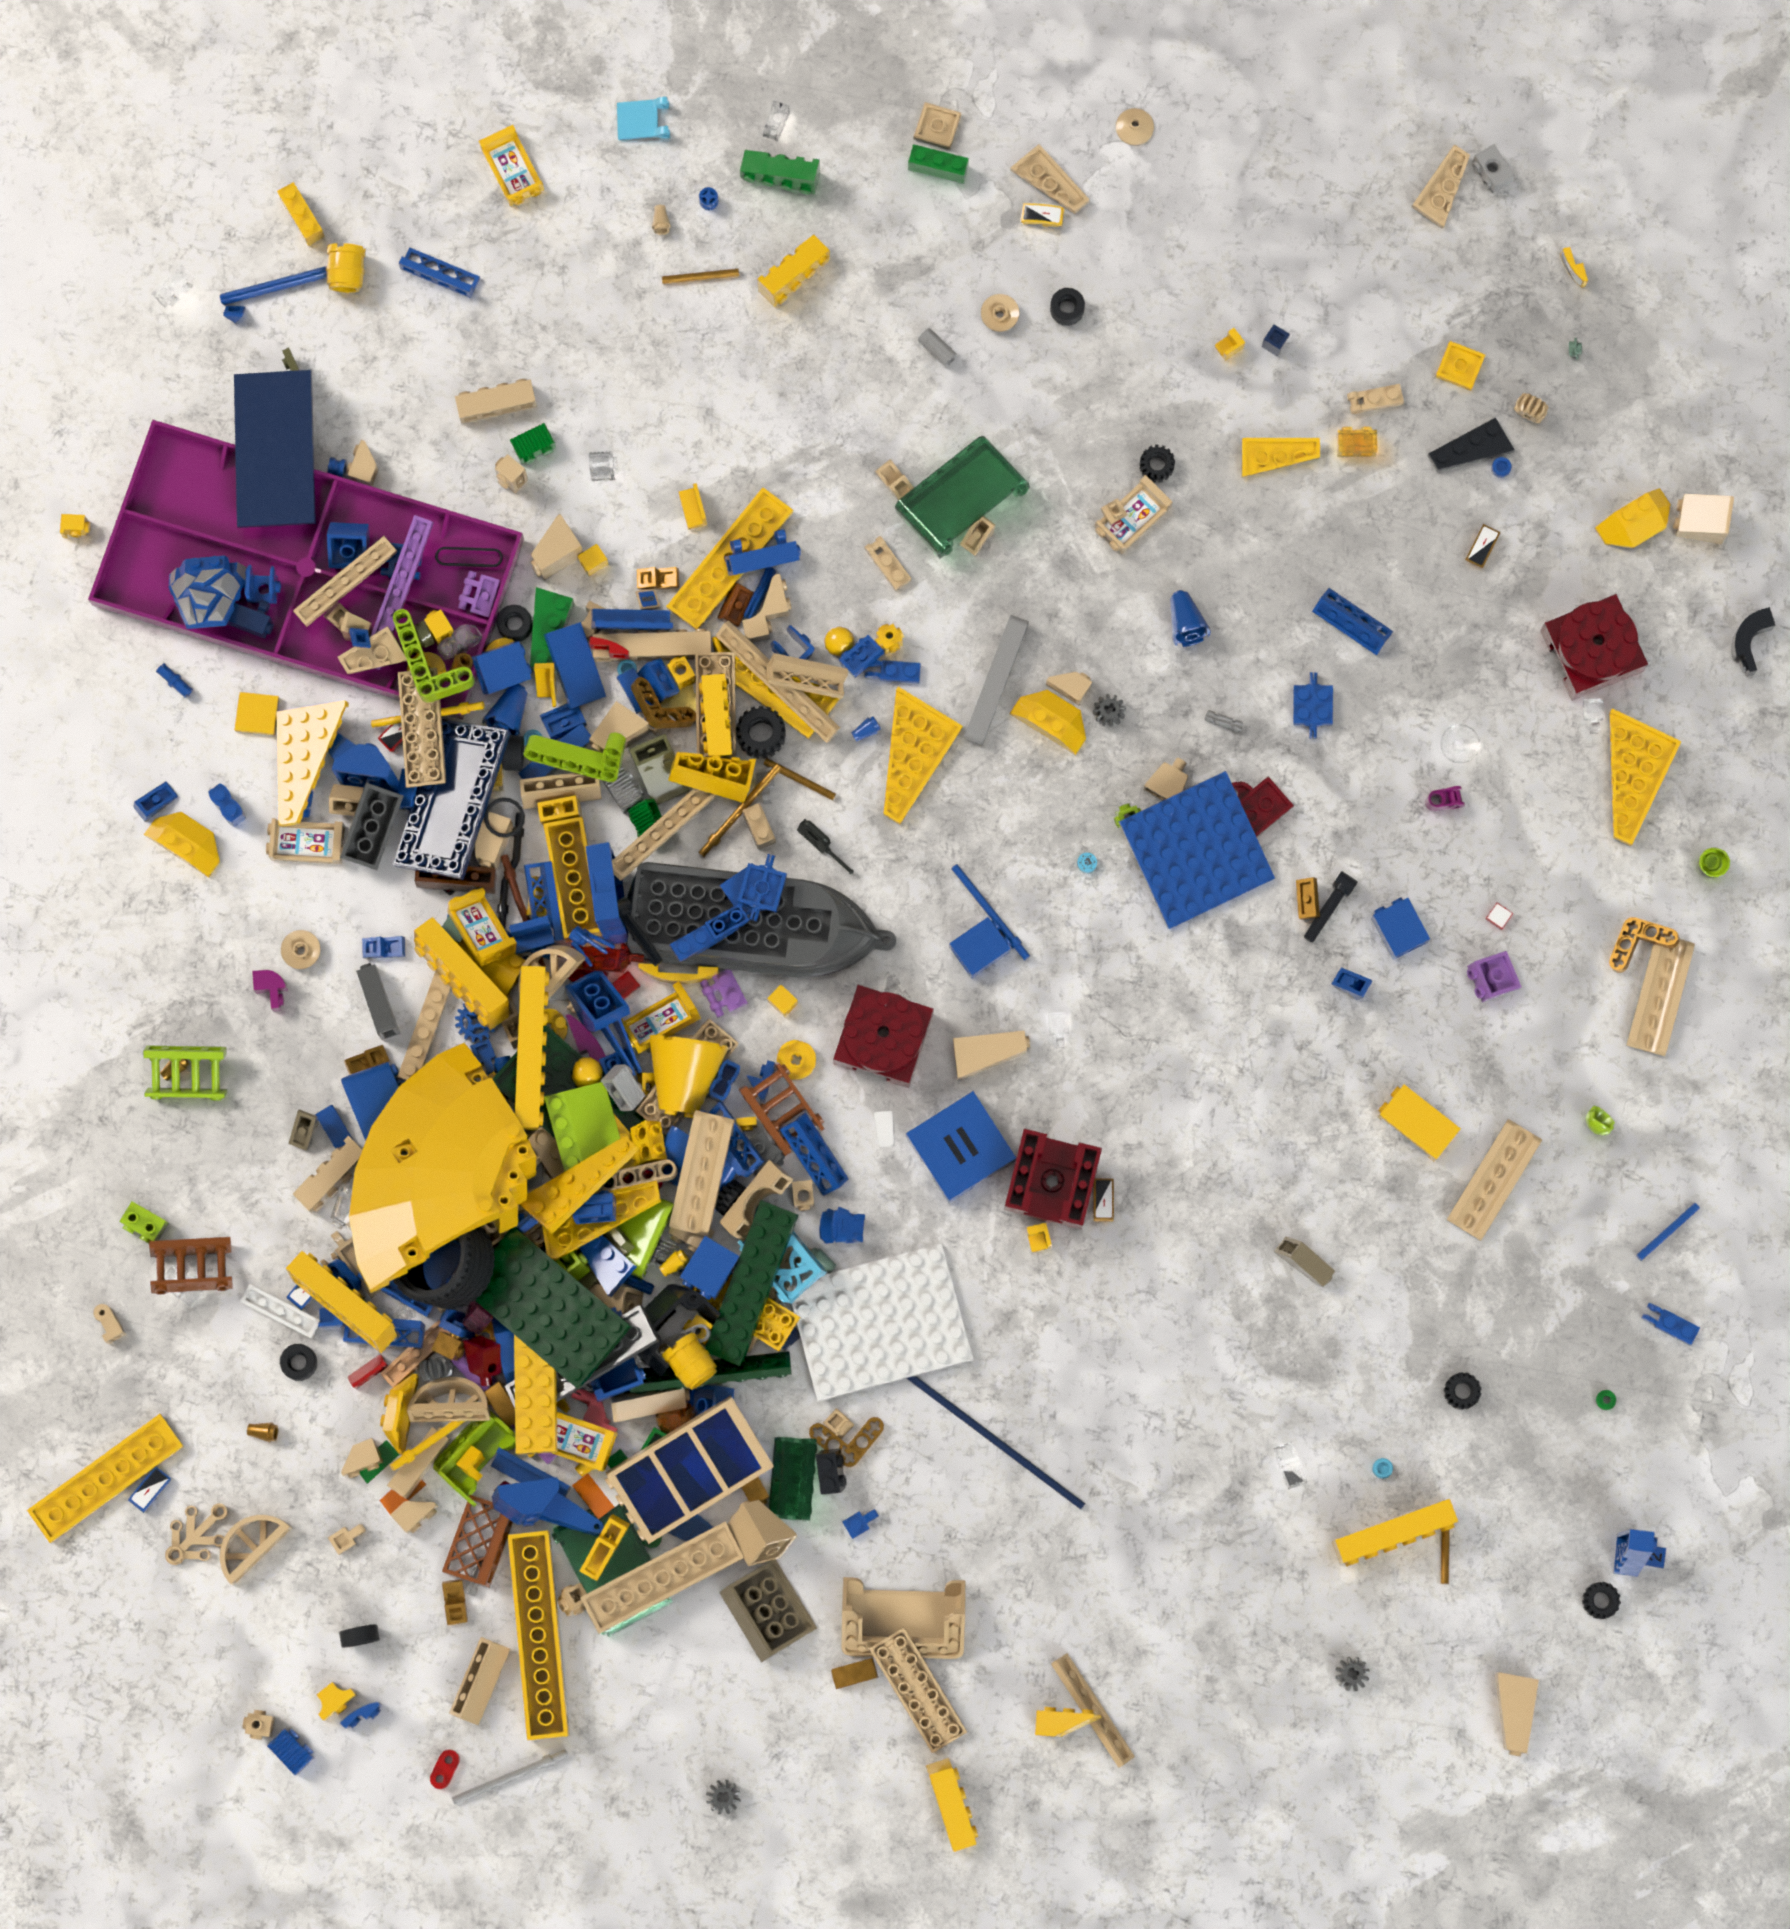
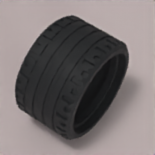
M480 1226L458 1237L461 1247L460 1262L454 1276L442 1287L435 1290L429 1287L424 1276V1262L408 1269V1273L394 1279L395 1285L408 1298L442 1309L463 1308L464 1305L467 1306L474 1302L487 1288L486 1286L490 1282L495 1265L493 1243L490 1241L486 1230ZM411 1251L408 1254L414 1256L416 1253Z

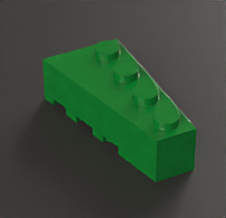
M745 150L740 168V178L747 182H762L763 185L769 187L773 185L780 186L781 189L787 191L792 189L798 190L805 195L815 194L820 176V159L813 158L812 162L805 161L804 157L797 156L793 160L783 154L771 157V154L767 152Z
M538 587L535 590L530 667L533 672H535V663H553L544 634L567 627L575 605L573 598Z

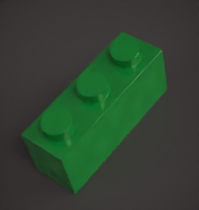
M915 144L912 146L908 160V170L962 184H964L969 166V158Z

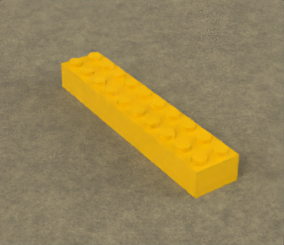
M550 1531L508 1535L527 1740L570 1736Z

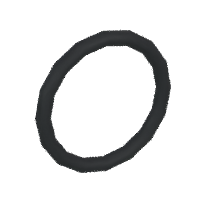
M502 797L492 801L487 806L484 822L492 834L507 838L514 836L522 829L525 823V813L517 801ZM510 802L519 809L521 822L513 832L507 834L499 833L490 826L488 813L496 803Z

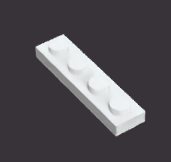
M249 1284L240 1301L311 1339L318 1328V1323L321 1322L319 1319Z

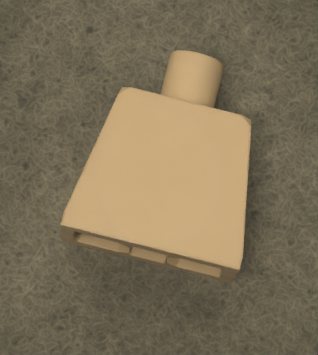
M1176 758L1172 766L1164 762L1146 782L1143 790L1162 801L1182 792L1188 775L1182 771L1187 763L1180 758Z

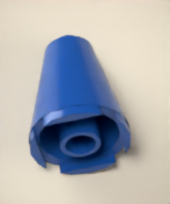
M1183 590L1174 592L1170 597L1173 643L1176 646L1179 643L1183 647H1188L1203 642L1204 636H1210V627L1188 592Z
M521 684L508 687L484 716L482 724L485 723L488 727L509 730L511 735L519 736L528 694L525 690L526 688Z

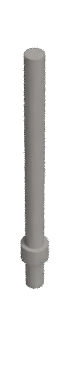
M565 1749L553 1755L543 1756L537 1762L453 1796L452 1801L456 1805L541 1768L554 1766V1763L568 1758V1753Z

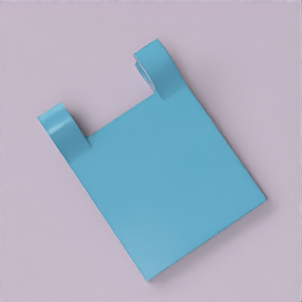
M667 97L617 103L618 140L654 137L670 138L668 126L658 127V109H669Z

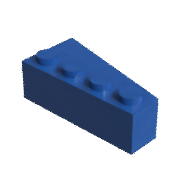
M1629 1529L1617 1533L1613 1574L1638 1577L1652 1555L1653 1549L1657 1548V1537H1654L1655 1532Z

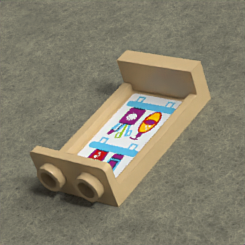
M1145 475L1140 479L1139 484L1120 501L1128 515L1111 526L1104 516L1100 521L1097 520L1095 522V532L1101 538L1105 537L1109 541V546L1115 552L1119 551L1123 554L1172 507L1173 502Z
M272 818L271 823H268L267 833L270 835V843L266 844V854L269 855L271 860L342 864V858L339 857L344 846L345 825L343 822L335 821V824L300 822L297 825L282 827L278 825L276 818Z

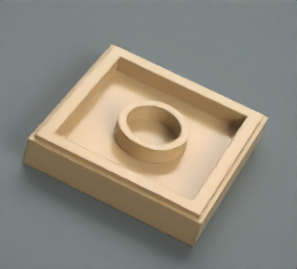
M925 102L913 139L950 150L961 113Z

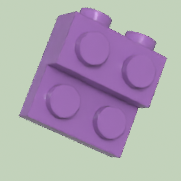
M1507 951L1474 961L1467 966V976L1470 980H1473L1476 986L1474 990L1477 998H1481L1482 1003L1522 987Z

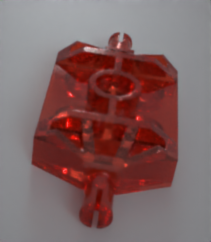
M621 943V949L604 948L607 950V954L599 951L594 946L584 947L579 945L593 966L590 967L584 960L577 970L624 973L628 965H631V962L644 963V955L630 953L625 943Z

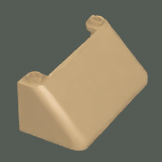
M843 1577L841 1649L847 1656L874 1657L869 1648L903 1627L907 1630L923 1658L957 1659L963 1655L965 1580L949 1581L945 1585V1592L863 1590L864 1585L860 1579Z

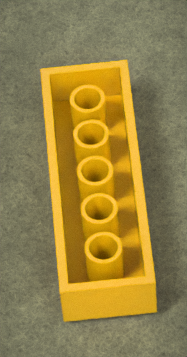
M583 817L544 823L543 826L549 858L552 861L565 942H573L569 939V935L577 926L588 930L598 937L602 936L595 922L586 854L588 841Z
M433 917L414 930V950L417 955L426 959L427 965L432 971H437L441 981L445 985L448 984L452 988L453 994L465 1002L464 1004L469 1012H474L478 1016L477 1019L482 1026H487L491 1031L509 1017V999Z
M301 1251L286 1267L291 1280L373 1348L382 1353L397 1337L394 1330L396 1327L392 1324L391 1318L385 1313L381 1315L376 1311L377 1307L370 1301L366 1303L362 1299L363 1296L357 1290L353 1289L351 1291L347 1287L348 1284L341 1277L336 1279L332 1275V1270L326 1265L321 1266L314 1255Z
M1447 1499L1332 1541L1340 1565L1345 1563L1347 1567L1358 1563V1558L1364 1556L1365 1560L1377 1556V1551L1382 1549L1386 1553L1397 1549L1396 1544L1402 1543L1405 1546L1416 1542V1537L1418 1536L1425 1539L1435 1535V1530L1440 1529L1441 1532L1455 1528L1454 1523L1459 1521L1451 1500Z

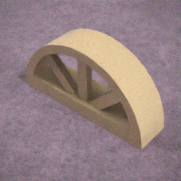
M563 945L550 946L533 953L522 966H541L538 963L539 959L545 954H550L551 976L549 975L548 986H545V992H548L549 1000L586 959L579 951ZM557 955L567 959L559 970ZM520 970V974H519V978H518V990H519V995H520V976H521V970Z
M443 1377L425 1384L413 1395L407 1408L410 1422L486 1421L491 1418L483 1390L476 1383L462 1377ZM449 1393L448 1403H437L433 1399ZM456 1393L472 1396L466 1402L455 1403Z
M254 1515L236 1523L226 1534L220 1549V1565L227 1581L231 1585H235L292 1527L285 1521L268 1515ZM260 1521V1545L257 1547L241 1529L251 1523ZM267 1521L279 1524L280 1526L266 1539ZM236 1534L253 1551L252 1553H228L230 1544ZM228 1560H244L231 1573Z

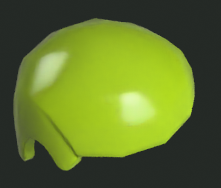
M1711 847L1704 850L1700 855L1699 867L1707 876L1719 877L1728 871L1730 859L1724 850Z
M1593 1106L1585 1118L1587 1127L1594 1134L1604 1136L1610 1134L1614 1129V1120L1598 1106Z

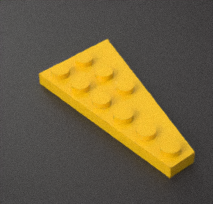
M735 656V685L765 708L770 707L772 711L776 710L785 723L809 740L815 731ZM791 677L794 682L801 683L798 677ZM810 682L813 686H816V687H819V686H820V685H818V684H815V683ZM803 691L827 715L840 701L839 698Z
M624 1136L528 1193L527 1201L519 1205L553 1234L635 1155L639 1148Z
M657 1180L611 1190L610 1193H613L616 1198V1221L576 1224L572 1214L553 1234L542 1226L547 1255L556 1261L660 1203L661 1197Z

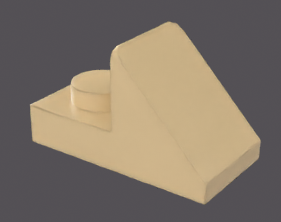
M980 513L960 545L976 556L986 540L993 535L996 524Z

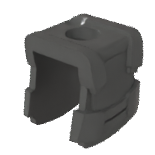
M761 1130L749 1139L765 1161L753 1172L755 1177L768 1160H771L780 1167L784 1164L785 1156L781 1153L783 1151L768 1140L764 1130ZM744 1142L740 1144L742 1151H744ZM748 1154L749 1163L752 1166L757 1160L753 1155Z

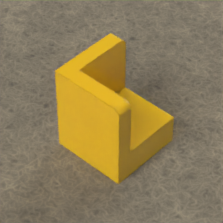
M1232 328L1224 339L1215 344V348L1226 361L1244 349L1245 341L1237 330Z
M598 544L577 556L579 563L588 576L593 575L608 565V559Z
M779 985L767 998V1001L784 1017L798 1005V999L782 985Z
M1046 1223L1026 1227L1032 1252L1052 1247Z
M471 1445L456 1465L469 1477L478 1482L483 1475L476 1469L484 1461L485 1457L480 1450Z

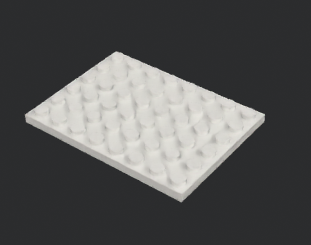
M942 1244L825 1274L791 1304L793 1313L801 1317L797 1322V1327L817 1402L973 1361ZM797 1282L789 1286L788 1291L795 1290Z

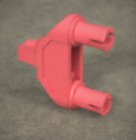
M580 1388L575 1392L581 1395L572 1393L571 1398L587 1404L588 1409L583 1417V1421L614 1432L618 1431L617 1428L609 1425L611 1420L607 1419L603 1402H597L594 1392L591 1393Z

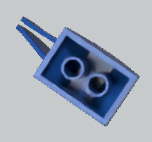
M337 732L332 748L328 749V753L334 760L332 771L339 783L356 787H364L365 783H369L397 793L399 781L378 747L371 743L355 745Z
M599 968L566 985L565 988L569 1000L579 1020L588 1032L601 1030L615 1052L618 1053L622 1062L631 1068L632 1075H636L635 1070L638 1074L641 1073V1067L621 1018L630 1014L629 1006ZM613 1023L614 1028L621 1040V1043L628 1057L626 1056L625 1052L621 1048L620 1044L616 1040L608 1025Z
M557 1477L499 1485L492 1495L493 1508L516 1525L523 1524L524 1527L535 1525V1522L538 1520H543L592 1536L600 1535L604 1528L603 1523L599 1519L558 1493L559 1484Z

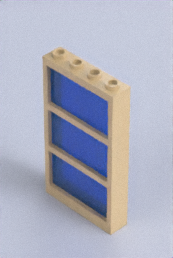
M730 1395L608 1470L605 1481L610 1489L615 1488L618 1493L615 1497L621 1507L625 1505L629 1512L626 1515L632 1524L636 1523L639 1527L637 1533L641 1540L644 1541L646 1539L648 1544L774 1466Z

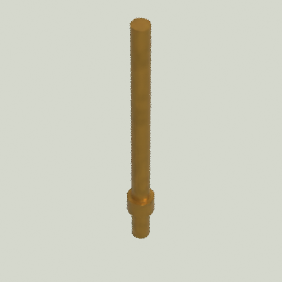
M777 763L746 797L744 803H741L715 834L712 833L708 837V842L699 851L703 857L707 855L714 845L717 846L721 842L722 836L743 814V809L748 808L780 772L782 768Z

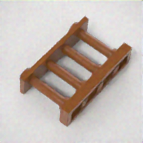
M777 1062L774 1065L778 1071L753 1088H748L744 1085L738 1090L774 1143L783 1151L781 1153L787 1156L792 1151L786 1138L781 1137L778 1132L782 1125L806 1110L814 1126H817L820 1131L825 1128L822 1126L824 1121L818 1113L814 1114L788 1075L791 1073L786 1065H781ZM783 1077L789 1087L767 1103L759 1105L755 1099L758 1097L757 1094ZM794 1093L800 1104L777 1120L773 1119L770 1121L767 1116L769 1110ZM796 1131L791 1133L793 1137L797 1138L798 1134Z
M231 1237L149 1241L150 1257L156 1258L157 1281H150L151 1294L164 1295L170 1292L226 1291L233 1289L232 1276L226 1277L225 1254L232 1253ZM206 1254H217L218 1277L206 1278ZM186 1255L197 1256L198 1278L185 1279ZM166 1256L177 1257V1280H165L164 1258Z

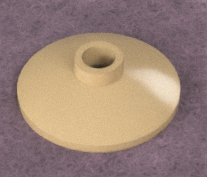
M1128 109L1121 113L1116 121L1118 137L1129 145L1144 144L1151 138L1154 131L1153 119L1142 109ZM1137 122L1139 125L1134 127L1132 123Z
M992 295L985 300L981 307V318L989 329L997 332L1007 331L1017 323L1019 307L1016 301L1008 295ZM1002 313L1004 316L1002 318H998L996 314Z
M296 930L289 933L281 944L283 960L287 965L295 969L311 967L320 956L321 948L318 939L314 934L306 930ZM300 948H305L303 954L298 953Z

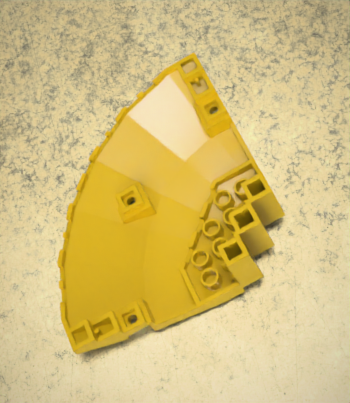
M465 1042L437 1054L398 1087L371 1126L354 1172L349 1222L357 1268L370 1293L389 1285V1281L408 1273V1269L430 1258L429 1253L462 1234L491 1221L495 1224L499 1234L518 1226V1204L527 1201V1180L536 1176V1154L528 1142L527 1135L518 1118L491 1077L487 1078L481 1063ZM475 1078H480L481 1081L476 1082V1081H474V1079H475ZM406 1151L408 1154L403 1156L401 1152ZM414 1251L416 1254L410 1256L408 1253Z

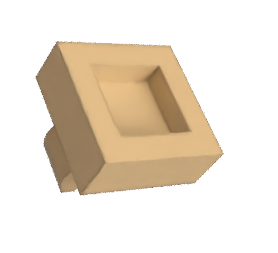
M1118 498L1100 509L1110 526L1128 515Z

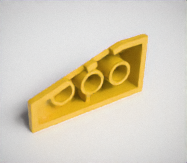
M462 939L457 944L479 967L465 941ZM511 954L479 968L508 997L518 984L521 966L526 960L516 954Z

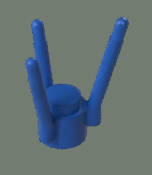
M577 926L570 933L569 939L573 941L571 945L586 957L585 961L590 967L593 964L579 945L584 946L588 942L599 951L607 954V950L590 939L592 938L612 949L615 948V945Z

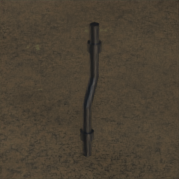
M520 812L516 813L515 827L512 832L518 828L521 822ZM523 827L513 836V856L510 863L515 870L520 862L522 837H524ZM505 876L501 880L500 902L497 905L498 919L504 929L506 927V914H509V905H507L509 882L505 879Z

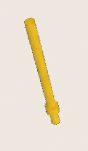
M483 701L470 704L468 702L459 703L458 706L441 708V716L461 713V715L470 714V711L485 709ZM401 715L371 720V726L376 728L401 723Z
M451 1421L413 1449L403 1452L400 1458L390 1464L391 1469L395 1471L405 1463L409 1464L415 1460L418 1454L466 1421Z

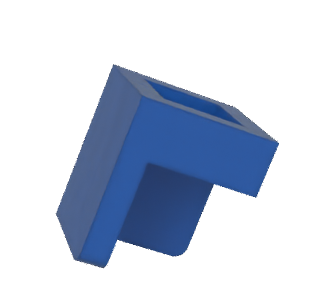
M326 1308L319 1309L321 1321L318 1323L319 1328L345 1327L342 1321Z

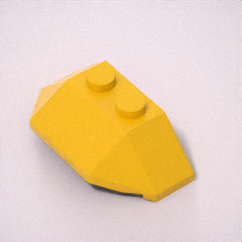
M1658 488L1643 494L1615 511L1594 529L1606 545L1635 548L1667 528L1671 504L1662 490Z
M1049 690L1020 697L1010 712V715L1074 755L1078 753L1086 740L1081 710Z
M183 812L155 818L144 833V836L208 878L220 863L214 833Z
M412 1374L390 1390L389 1395H385L384 1406L387 1408L385 1415L382 1414L380 1426L383 1427L382 1431L400 1455L406 1451L411 1424L407 1408L411 1398L417 1392L418 1374Z

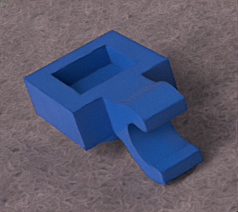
M489 1038L471 1045L474 1056L481 1064L484 1063L488 1075L493 1071L496 1073L491 1060L497 1057Z
M875 1509L864 1516L859 1511L842 1522L851 1538L854 1539L869 1530L870 1528L867 1523L876 1519L879 1515Z

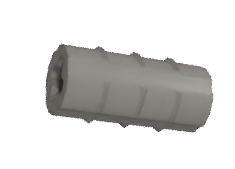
M930 328L926 329L918 338V341L945 367L949 366L956 359L957 354Z

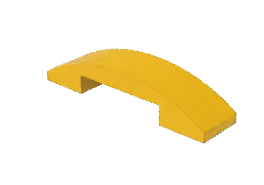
M638 964L639 971L643 974L670 984H675L678 981L681 984L699 983L706 979L709 980L712 976L719 973L718 967L698 966V974L659 972V965L655 967L653 964Z

